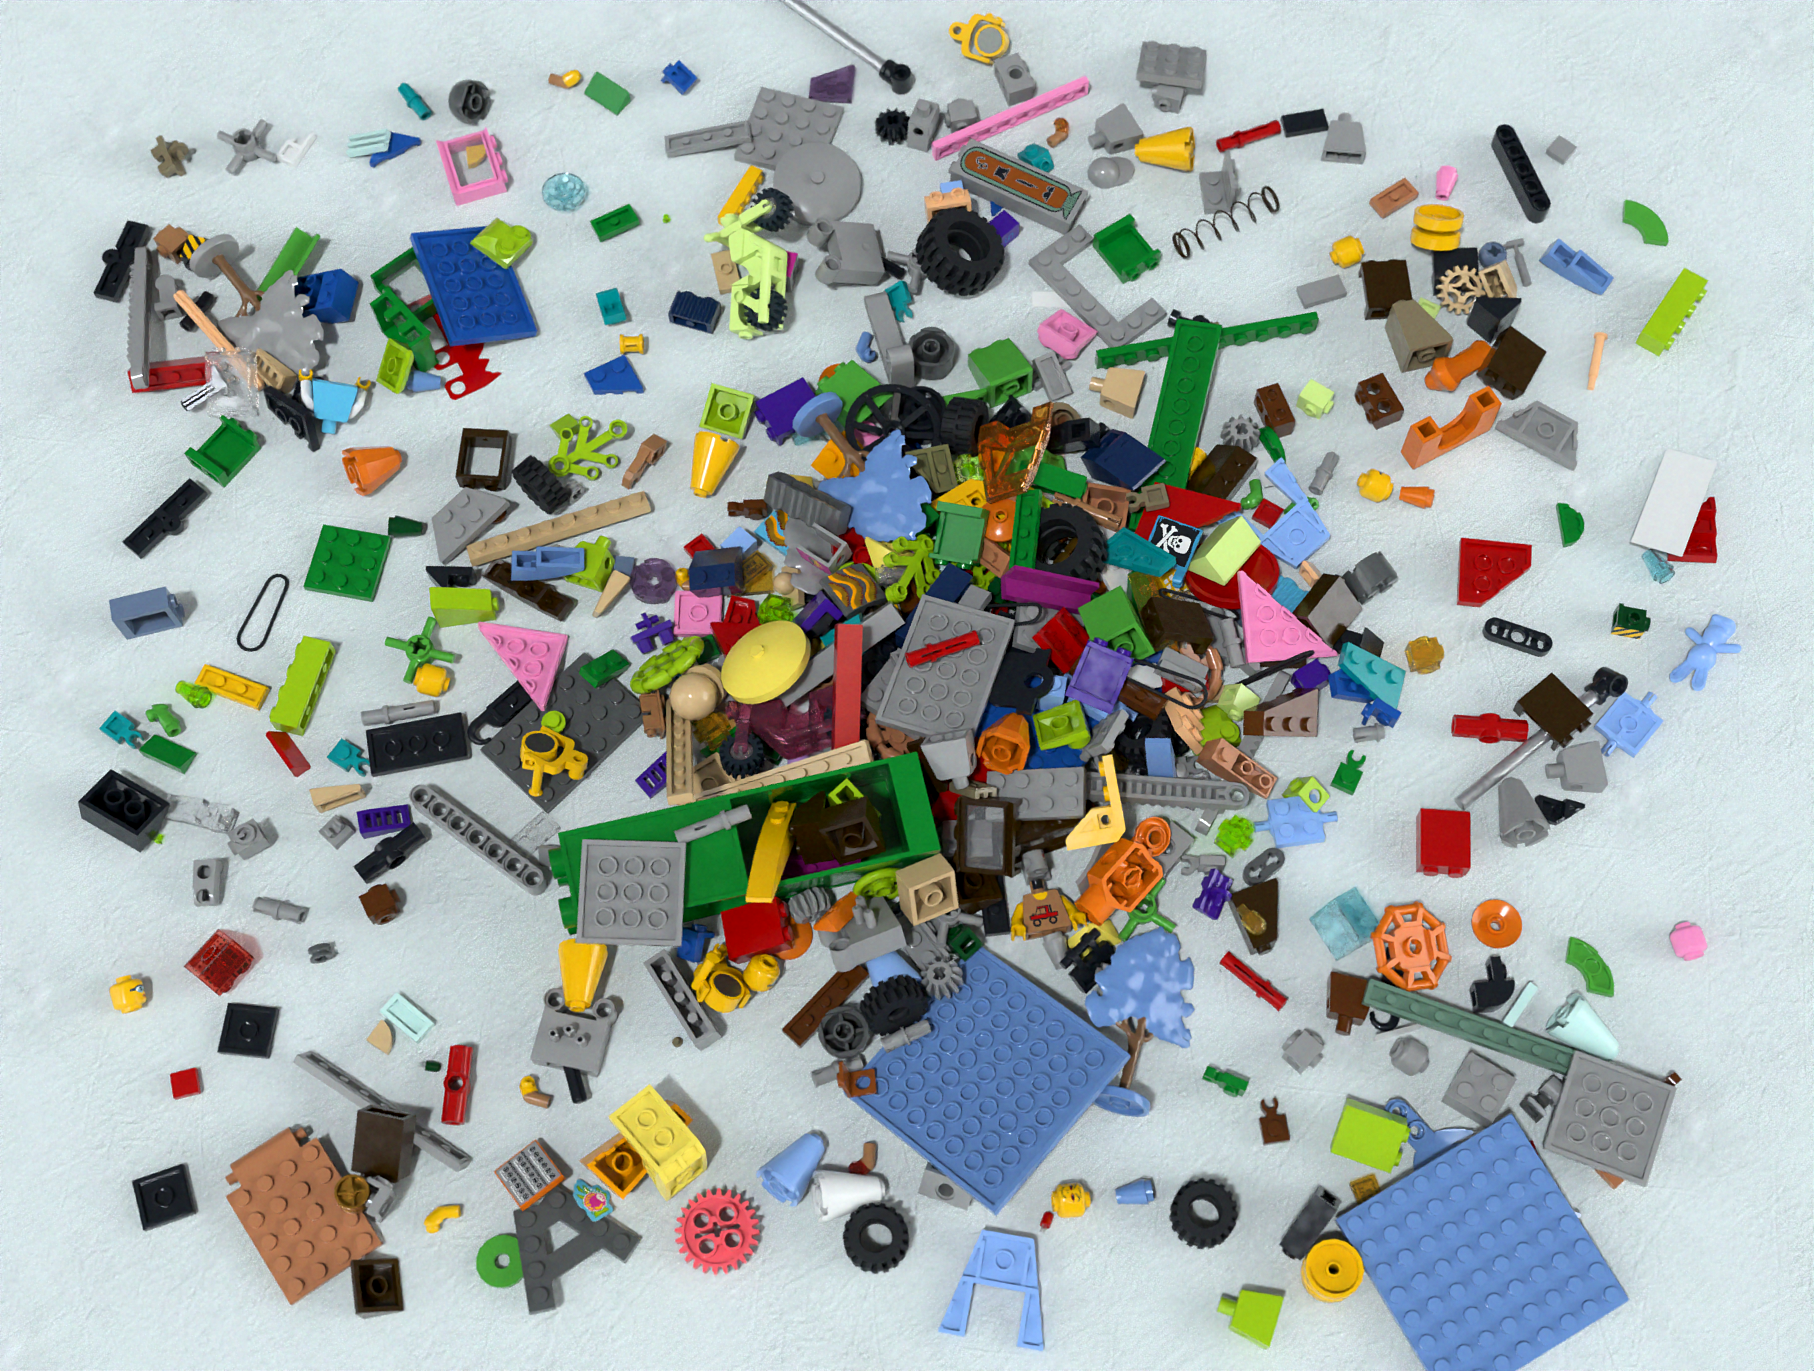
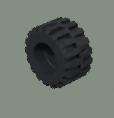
M958 396L953 397L949 401L941 423L942 445L948 444L950 454L972 458L979 455L986 442L989 429V413L985 401Z
M1126 706V707L1132 709L1133 711L1138 712V711L1134 710L1133 708H1131V707H1129V706ZM1164 708L1155 721L1138 712L1139 714L1134 722L1127 718L1124 723V730L1117 735L1114 743L1117 749L1131 763L1135 764L1137 762L1139 765L1144 766L1147 762L1145 738H1170L1174 747L1176 742L1173 738L1177 737V732L1174 730ZM1153 724L1151 731L1145 737L1134 739L1135 734L1141 727Z
M1198 1178L1197 1181L1191 1180L1187 1185L1182 1186L1175 1195L1170 1206L1171 1213L1169 1219L1170 1222L1172 1221L1173 1231L1178 1233V1238L1181 1241L1185 1240L1187 1242L1186 1245L1190 1247L1195 1245L1197 1249H1203L1204 1247L1211 1249L1217 1244H1222L1233 1231L1236 1219L1238 1218V1212H1236L1237 1203L1236 1200H1232L1233 1194L1231 1191L1227 1192L1224 1189L1225 1185L1222 1183L1217 1185L1213 1179L1204 1181V1178ZM1205 1200L1213 1204L1218 1212L1217 1223L1210 1228H1202L1194 1224L1188 1213V1208L1192 1202Z
M874 1202L869 1203L867 1207L862 1205L858 1207L857 1212L853 1211L850 1214V1219L846 1220L844 1225L843 1241L846 1254L856 1267H860L864 1272L872 1271V1274H878L879 1271L885 1273L890 1268L897 1267L899 1261H903L909 1246L908 1227L904 1222L903 1216L900 1213L898 1214L892 1206L890 1208L886 1207L884 1203L875 1205ZM872 1224H881L887 1227L892 1235L889 1247L877 1253L864 1249L860 1238L861 1233L866 1227Z

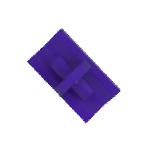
M646 612L641 614L643 621L636 623L635 626L637 630L645 627L647 630L630 638L632 644H636L643 655L654 650L649 639L650 637L658 635L662 646L673 642L674 637L671 630L673 625L671 620H667L652 627V624L659 621L658 616L654 615L648 618Z
M1216 868L1211 869L1209 875L1203 878L1201 883L1203 890L1200 897L1195 898L1192 907L1210 919L1218 920L1224 902L1231 900L1232 894L1229 890L1233 880L1222 875Z

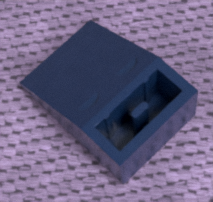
M1111 429L1100 439V447L1090 448L1080 457L1092 479L1132 491L1139 488L1150 475L1156 473L1159 467L1166 462L1164 458L1128 433Z

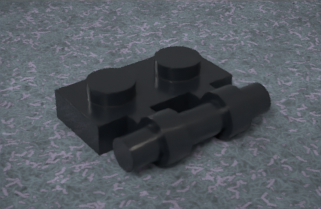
M1093 928L1088 934L1084 933L1080 937V942L1073 949L1069 948L1064 953L1065 957L1059 962L1064 969H1067L1071 964L1074 965L1075 968L1068 975L1079 990L1085 994L1097 984L1094 982L1096 967H1100L1101 962L1111 964V956L1115 953L1107 941L1102 940L1099 944L1095 942L1101 935L1096 928ZM1088 948L1090 953L1082 960L1079 956Z

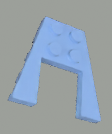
M1281 457L1264 472V476L1290 499L1295 506L1264 535L1239 511L1223 516V519L1215 523L1219 525L1242 515L1261 541V545L1271 551L1275 558L1297 569L1304 560H1307L1330 539V534Z
M982 1230L938 1332L965 1336L973 1283L1024 1292L1025 1297L1017 1347L1043 1351L1034 1239Z

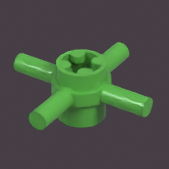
M433 617L427 618L421 635H414L407 642L387 637L385 640V646L405 651L406 656L410 660L403 678L405 683L412 684L418 667H422L426 663L432 664L434 659L453 663L455 660V654L434 648L430 640L436 624V619Z
M1161 878L1136 906L1141 908L1145 904L1147 906L1146 914H1142V912L1137 909L1135 910V908L1131 913L1127 912L1130 919L1118 935L1121 941H1127L1138 924L1144 925L1151 921L1163 927L1169 933L1173 932L1176 925L1156 913L1157 905L1154 899L1166 883L1164 879Z

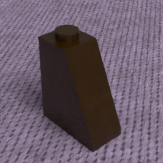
M1276 878L1232 893L1231 900L1227 901L1250 955L1258 953L1261 956L1273 950L1272 947H1274L1277 941L1278 881Z

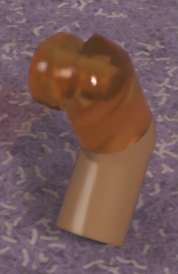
M1057 118L1053 123L1056 125L1055 133L1046 139L1047 144L1051 148L1068 137L1069 123L1065 118Z

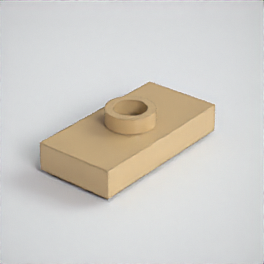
M730 250L711 253L720 295L731 293V284L740 279L736 263L731 260Z

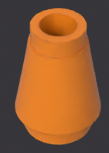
M1402 486L1399 500L1423 509L1426 507L1431 508L1435 490L1430 489V486Z

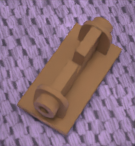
M657 689L654 693L641 694L639 701L641 713H651V715L642 716L644 733L649 738L656 737L657 733H659L660 739H663L666 731V716H663L662 709L665 708L664 695L659 694V689Z

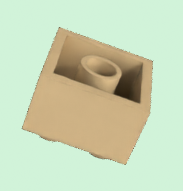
M941 853L895 871L900 908L913 926L959 908L954 869Z

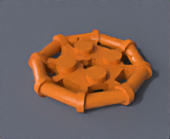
M1417 901L1413 904L1387 906L1375 931L1371 932L1370 939L1373 940L1377 972L1382 973L1398 988L1408 992L1423 989L1434 990L1438 987V980L1447 964L1452 960V956L1449 955L1444 930L1446 925L1444 922L1437 920L1423 907L1422 903ZM1411 914V922H1404L1402 915ZM1422 920L1425 921L1431 928L1425 929L1422 926L1424 925L1422 923ZM1393 922L1395 925L1394 929L1385 934L1389 925ZM1410 942L1411 944H1415L1416 949L1413 950V953L1409 948ZM1384 943H1388L1390 953V959L1388 960L1386 958ZM1436 959L1437 963L1433 970H1431L1432 965L1429 964L1432 960ZM1392 967H1395L1397 970H1402L1404 972L1403 978L1399 974H1397L1392 969ZM1421 972L1423 979L1414 980V973Z

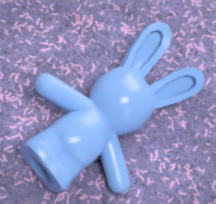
M1713 614L1703 636L1692 627L1686 628V635L1697 645L1689 651L1687 660L1670 673V681L1674 683L1680 682L1695 670L1692 678V688L1695 691H1701L1706 685L1708 671L1716 663V653L1741 652L1742 648L1739 644H1725L1736 631L1735 622L1727 617Z

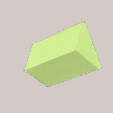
M1242 515L1219 524L1195 551L1188 570L1225 586L1260 546L1261 541Z

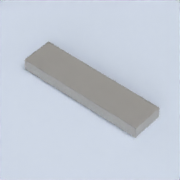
M749 120L665 136L667 158L752 142Z

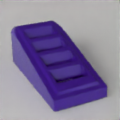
M666 752L635 779V782L650 799L667 786V775L661 769L663 766L666 767ZM655 772L662 778L660 782L653 775ZM649 778L655 786L651 788L645 781Z
M408 804L357 811L359 831L364 839L402 831L411 824ZM397 813H401L403 823H398ZM388 815H391L392 824L388 825ZM381 817L382 826H378L377 818ZM367 820H371L372 827H368Z

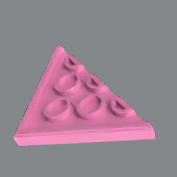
M1244 571L1237 572L1246 663L1284 661L1309 650H1314L1315 653L1307 659L1338 656L1334 649L1332 650L1317 634L1303 625L1283 605L1281 606L1265 589L1251 580Z
M479 621L478 628L539 709L545 711L568 641L567 635Z

